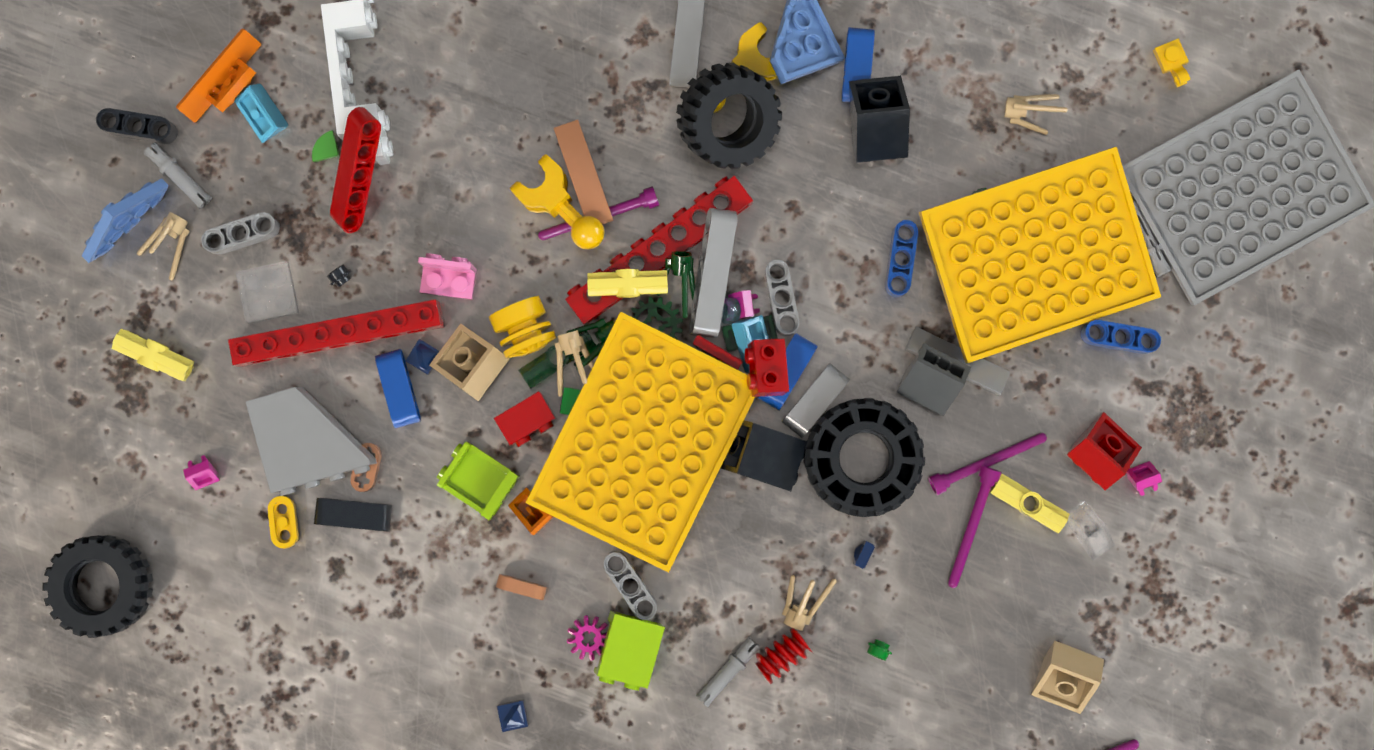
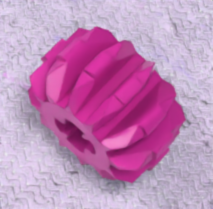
M585 615L583 618L584 625L578 619L574 621L575 626L579 630L574 628L568 629V633L576 637L568 638L567 643L577 644L571 649L572 653L577 652L578 649L582 650L579 659L583 660L586 652H589V658L592 661L595 659V650L601 656L602 648L600 645L604 646L605 640L603 638H606L607 632L602 633V630L608 624L604 622L598 627V616H595L593 623L590 624L589 616ZM588 631V634L593 632L596 635L593 639L594 644H590V641L586 644L583 641L585 637L584 632Z

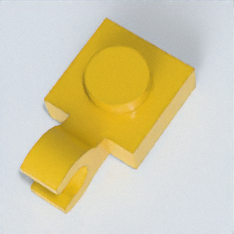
M1179 38L1153 49L1162 73L1170 71L1177 88L1191 80L1187 70L1183 67L1189 60Z

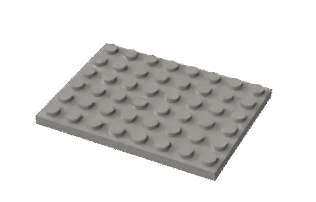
M1300 70L1293 72L1123 165L1132 200L1138 205L1157 244L1161 245L1163 256L1191 306L1204 301L1374 207V200Z

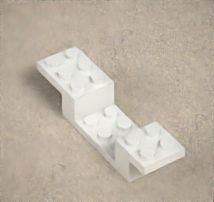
M351 0L321 4L337 135L343 140L349 113L354 108L364 107L381 124L375 160L380 165L390 164V156H393L394 153L392 141L388 140L386 131L390 130L389 117L385 115L384 110H381L376 103L356 106L354 93L351 94L349 84L353 83L351 68L347 67L346 58H350L348 43H344L346 40L374 37V29L377 28L376 14L372 13L370 3H374V0Z

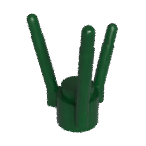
M674 251L671 253V258H665L664 270H667V277L670 269L673 270V275L682 276V316L687 318L688 277L692 300L695 291L694 258H692V253Z
M602 318L595 323L577 327L566 332L578 330L581 333L598 328L595 336L599 343L588 351L590 354L588 357L585 358L584 355L581 357L583 367L599 355L614 325L613 320L606 323Z

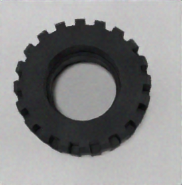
M718 63L711 66V71L705 68L698 72L699 78L694 79L692 77L687 83L690 85L687 92L683 90L680 95L683 102L682 105H677L676 111L681 116V118L676 120L678 129L682 131L680 136L688 144V148L716 167L725 169L728 166L731 169H738L741 167V163L745 166L754 163L753 159L755 157L760 159L766 154L764 150L767 147L771 148L775 141L772 139L775 134H779L781 127L777 124L778 121L782 120V111L777 109V107L781 106L779 97L775 95L776 90L764 77L742 65L726 63L723 66ZM731 95H744L747 111L742 125L734 133L726 137H715L712 132L711 121L718 104Z
M110 535L82 537L74 540L73 543H67L61 548L62 552L55 554L50 560L53 565L52 567H47L44 573L45 576L49 577L48 582L43 583L42 591L48 592V598H44L46 606L51 605L53 609L49 613L54 620L60 619L62 621L59 626L65 630H73L74 635L80 637L87 635L88 638H97L124 631L129 628V625L136 623L141 618L140 613L145 612L149 606L146 600L152 597L153 589L149 588V582L153 581V576L147 573L146 568L150 565L147 559L142 560L140 558L142 552L137 547H130V542L124 539H116V536ZM93 561H103L110 565L119 579L120 589L117 600L112 607L104 611H95L86 606L78 593L77 583L82 569Z

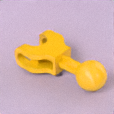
M759 22L741 36L737 48V56L732 59L731 63L749 68L764 77L768 82L776 79L777 75L770 63V58L761 55L757 48V45L765 37L767 27L762 22ZM726 98L718 104L714 113L723 108Z
M544 154L538 160V164L545 171V180L542 185L537 188H527L519 181H516L510 187V190L530 212H546L553 216V218L559 214L572 227L571 237L578 247L582 249L596 248L604 238L602 223L595 217L582 216L570 204L573 200L567 193L568 179L566 174L547 154Z

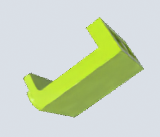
M466 441L463 445L459 443L451 454L454 459L449 467L444 465L436 477L439 479L437 486L481 513L480 515L486 519L492 520L520 478V475L470 442Z
M610 610L607 620L610 622L599 664L598 667L594 668V673L600 676L599 681L614 684L615 681L625 683L624 687L636 691H639L640 687L648 689L665 627L657 622L641 620L634 616Z

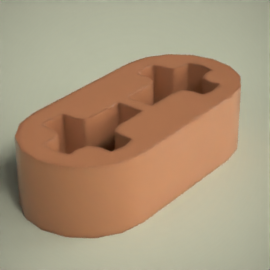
M373 443L362 444L367 450L369 447L372 448L371 451L375 453L377 464L370 465V471L366 472V478L370 479L369 484H364L363 488L360 487L361 483L357 481V477H361L363 473L355 475L353 470L351 474V485L359 492L370 491L375 486L382 452Z
M499 574L495 586L502 590L539 600H544L547 590L546 586L504 574Z

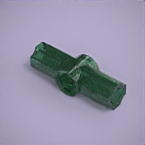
M588 331L579 333V336H583L584 344L588 351L596 346ZM555 345L518 370L530 389L557 372V365L550 361L551 354L556 351ZM573 354L565 355L563 369L575 360Z

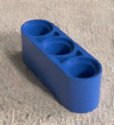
M848 27L842 102H850L849 81L871 79L874 29Z
M910 220L899 222L892 232L885 280V290L892 297L903 296L911 286L918 228ZM899 228H909L912 233L911 238L908 240L902 239L899 236ZM902 252L907 255L908 263L902 266L896 263V253ZM899 278L904 282L903 291H895L892 288V279Z
M1103 320L1088 322L1080 331L1081 338L1086 344L1140 354L1156 351L1161 344V337L1156 330ZM1091 326H1096L1100 330V337L1097 340L1093 339L1089 334ZM1118 330L1123 331L1126 335V340L1123 344L1118 343L1115 339V334ZM1144 334L1148 335L1152 340L1149 348H1145L1141 343V338Z
M795 333L786 347L789 392L783 396H761L757 398L780 411L818 346Z
M402 349L376 355L375 361L394 428L421 422L418 404Z

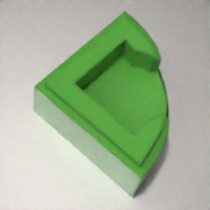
M333 130L326 132L316 141L312 151L313 162L340 157Z

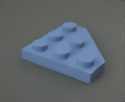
M817 0L786 1L770 57V63L781 84L838 64L845 59Z
M162 178L154 183L148 182L138 192L126 194L120 202L108 204L101 211L102 217L100 221L93 227L94 233L85 243L86 248L82 257L90 263L109 252L115 246L114 242L121 237L123 232L127 234L142 220L140 217L150 207L154 208L162 200L169 185Z

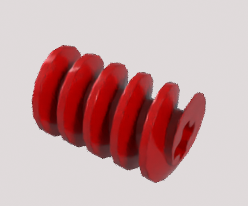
M794 628L790 629L791 638L785 634L781 635L783 644L776 640L773 641L775 650H771L767 646L764 647L765 657L758 652L756 653L757 663L755 664L770 684L773 683L772 674L781 678L780 668L789 672L788 662L797 666L799 665L797 656L806 660L807 654L805 650L807 649L812 652L799 632Z

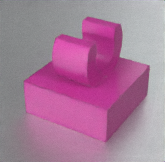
M751 290L729 294L731 320H741L759 313L760 308L753 309L752 300L757 299L758 295L751 294Z
M204 455L201 456V463L195 465L190 460L188 461V468L183 470L185 479L195 491L220 481L218 472Z
M1150 461L1130 468L1126 473L1128 480L1141 496L1145 495L1144 489L1148 487L1157 491L1158 483L1162 482L1160 472Z

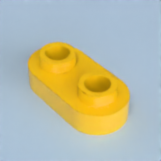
M277 496L268 504L271 541L278 548H290L296 544L299 538L296 505L287 496ZM281 504H285L287 507L285 514L279 512ZM284 530H287L290 533V537L288 540H284L282 538V532Z

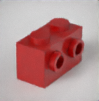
M763 339L750 342L748 348H745V361L749 364L750 374L747 375L748 390H751L752 397L783 396L789 392L785 339Z
M540 391L494 418L509 445L513 446L516 444L518 447L532 440L529 435L539 430L542 434L554 427L552 422L557 419Z

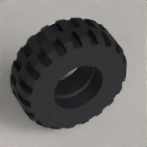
M873 398L848 400L824 413L811 429L804 458L807 477L816 494L837 511L857 517L884 515L900 507L906 499L913 495L914 489L920 483L923 476L921 475L922 469L925 466L923 440L920 439L917 432L918 428L914 422H911L907 418L906 413L901 409L895 408L892 404L886 401L874 400ZM858 433H870L877 436L884 442L888 450V466L882 476L872 482L861 483L852 480L844 473L840 464V450L849 437Z

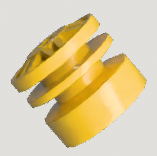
M539 296L516 302L489 316L495 333L508 332L509 336L499 342L500 346L513 344L512 347L503 352L506 359L534 353L557 338L554 331L542 334V331L552 325L550 321L538 323L536 320L546 313Z

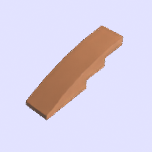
M575 120L555 127L554 131L584 216L595 217L602 225L613 221L579 121Z

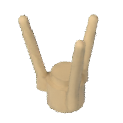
M1058 94L1014 95L1013 98L1007 97L1004 117L1010 118L1011 124H1018L1047 135L1048 130L1020 118H1026L1027 110L1065 113L1068 109L1066 107L1028 104L1029 101L1059 99L1060 96Z
M169 212L159 227L137 251V255L140 256L153 243L149 249V253L152 254L166 235L174 239L179 235L169 280H173L175 277L185 238L190 232L185 228L188 222Z
M578 330L558 335L559 342L554 343L557 352V386L559 397L563 396V351L565 355L573 354L582 383L587 384L579 352L582 351L585 358L590 354L584 344L583 336H579ZM593 360L588 364L591 369L594 365Z
M792 575L788 586L785 608L782 612L786 616L783 623L803 631L805 624H810L813 615L830 593L837 580H831L808 612V609L805 607L812 593L815 581H810L800 605L794 604L791 608L795 576Z

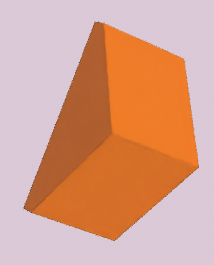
M526 487L508 506L534 536L554 517L526 503L531 492Z

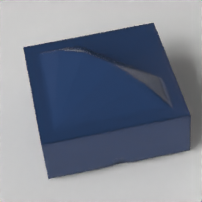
M419 339L407 357L406 362L429 375L433 369L429 365L439 351Z
M865 540L862 544L858 545L854 551L853 564L862 569L865 568L875 545Z
M524 700L497 705L502 732L529 726Z

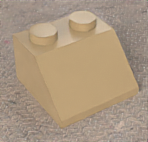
M460 323L429 366L479 401L509 361V358L506 359L505 355Z
M1054 640L1043 659L1031 695L1081 714L1101 684L1104 659Z

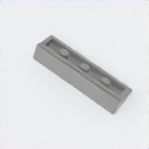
M915 327L905 351L916 355L923 343L970 366L971 369L967 377L968 381L994 394H1002L1010 371L983 358L965 363L960 347Z

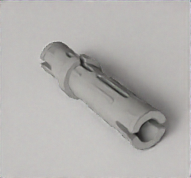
M156 142L151 144L152 150L148 147L144 154L160 168V173L163 176L167 175L199 209L204 208V201L208 204L212 197L178 165V161L174 157L171 158Z
M1134 201L1156 278L1172 270L1163 256L1161 245L1157 244L1138 205Z
M748 637L734 654L731 653L728 656L729 660L706 686L697 693L696 697L701 702L703 701L705 706L709 707L710 703L740 670L744 671L746 668L745 664L761 647Z

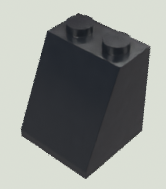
M901 75L849 81L852 146L856 163L908 158L910 107Z
M744 420L720 469L791 492L798 480L799 466L805 458V448L808 441Z

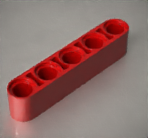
M364 107L354 108L347 117L330 208L331 218L346 233H354L362 226L381 133L380 122Z

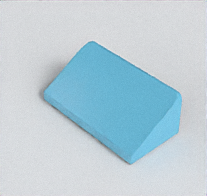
M261 84L249 85L234 101L262 143L288 126V123Z
M763 315L732 323V329L746 373H750L749 364L745 361V348H748V344L753 340L769 339Z

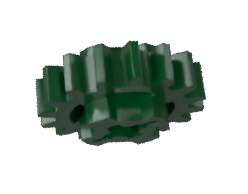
M649 297L648 304H644L641 300L639 301L640 309L632 307L631 311L635 314L632 318L638 320L640 315L648 310V316L642 323L650 325L652 323L651 319H657L658 323H662V326L658 327V331L663 333L665 329L672 328L669 336L676 340L678 338L675 334L683 332L681 328L677 327L678 324L683 323V319L676 318L680 311L679 309H674L673 311L670 309L672 307L671 301L664 305L662 297H659L657 303L653 302L652 297ZM657 308L666 311L670 318H663L659 315Z

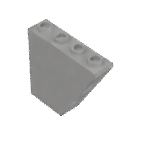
M293 387L246 401L271 493L280 492L281 496L289 495L296 492L295 487L305 485V489L321 485L320 480L329 478L330 482L346 478V472L354 470L355 475L370 471V465L377 464L376 458L303 387Z

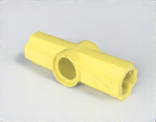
M620 269L607 273H587L588 296L632 298L640 297L643 294H668L667 270L639 271L638 269Z
M120 329L113 340V350L137 360V363L159 372L160 370L178 380L186 381L193 370L195 361L169 350V347L149 338L144 339L128 330Z
M1001 474L999 481L995 483V486L991 487L989 492L1016 508L1020 513L1031 517L1058 534L1064 528L1070 515L1042 498L1038 493L1032 492L1004 474ZM1028 496H1032L1035 500V507L1030 511L1024 507V500Z

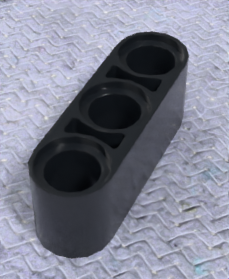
M112 108L102 109L96 116L97 126L112 136L170 144L178 135L176 126L161 116ZM115 116V125L111 128H108V119L110 117ZM136 121H141V129L133 132V124ZM162 125H167V133L163 136H158V129Z
M317 498L314 524L390 532L392 505Z

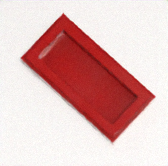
M700 335L696 336L692 343L696 348L737 370L742 364L741 359Z

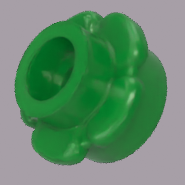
M875 639L874 643L868 642V654L883 661L887 660L889 654L892 655V652L888 650L890 645Z

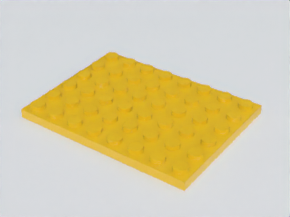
M1112 147L918 212L965 363L1003 352L1161 297L1117 147Z
M619 312L587 377V384L583 385L526 503L669 573L755 397H752L751 390H748L747 374Z

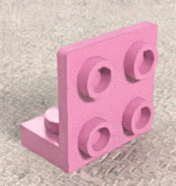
M426 253L425 258L418 257V263L423 266L420 293L473 300L477 269L468 259L452 257V261H447L441 255Z

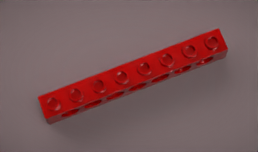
M735 175L730 179L726 176L714 185L716 189L710 194H707L705 191L693 200L695 205L688 210L685 207L681 208L673 215V221L667 225L664 222L659 224L651 231L653 235L647 240H644L643 237L630 246L632 250L625 256L622 253L618 254L609 261L611 266L604 271L600 268L593 273H607L620 269H630L629 263L634 258H640L644 261V267L640 271H661L665 268V258H671L672 252H688L703 241L705 223L702 225L694 223L692 217L695 213L702 212L707 216L709 208L717 209L713 204L714 200L718 197H724L728 201V206L722 210L736 211L738 215L751 206L753 200ZM677 227L683 228L686 231V237L682 240H675L671 235L673 229ZM654 243H661L665 246V252L662 255L656 256L651 253L650 248ZM586 283L582 287L580 284H577L567 292L569 296L565 300L583 325H588L623 298L602 296L599 301L591 302L587 299L588 283Z
M435 299L228 339L232 365L243 367L445 327L440 302Z

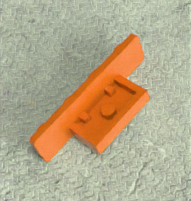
M241 29L177 104L176 108L193 122H197L211 104L221 112H224L227 107L234 103L236 96L244 87L250 84L253 76L256 74L246 63L259 49L261 43L245 29Z

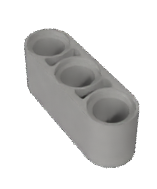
M257 213L205 231L201 238V244L204 249L213 254H226L275 237L279 233L280 223L269 213ZM270 219V229L262 232L260 229L262 221ZM245 227L246 236L241 240H237L235 236L236 231L239 228ZM219 235L221 237V244L217 248H212V238Z
M773 260L767 265L765 270V280L775 329L780 335L790 336L799 327V317L788 265L784 261ZM774 266H779L783 269L784 276L780 279H774L770 275V269ZM783 291L787 293L789 302L785 305L778 304L775 301V294L777 292ZM783 317H789L793 320L794 327L792 330L786 331L781 328L780 320Z
M829 363L782 422L803 438L850 379Z
M619 551L609 553L604 560L605 571L635 616L641 620L651 619L657 611V603L623 553ZM618 556L623 560L621 570L614 571L609 567V559L611 557ZM628 578L635 579L638 583V589L633 593L624 590L623 582ZM643 600L649 601L653 606L652 612L647 615L641 614L638 610V604Z

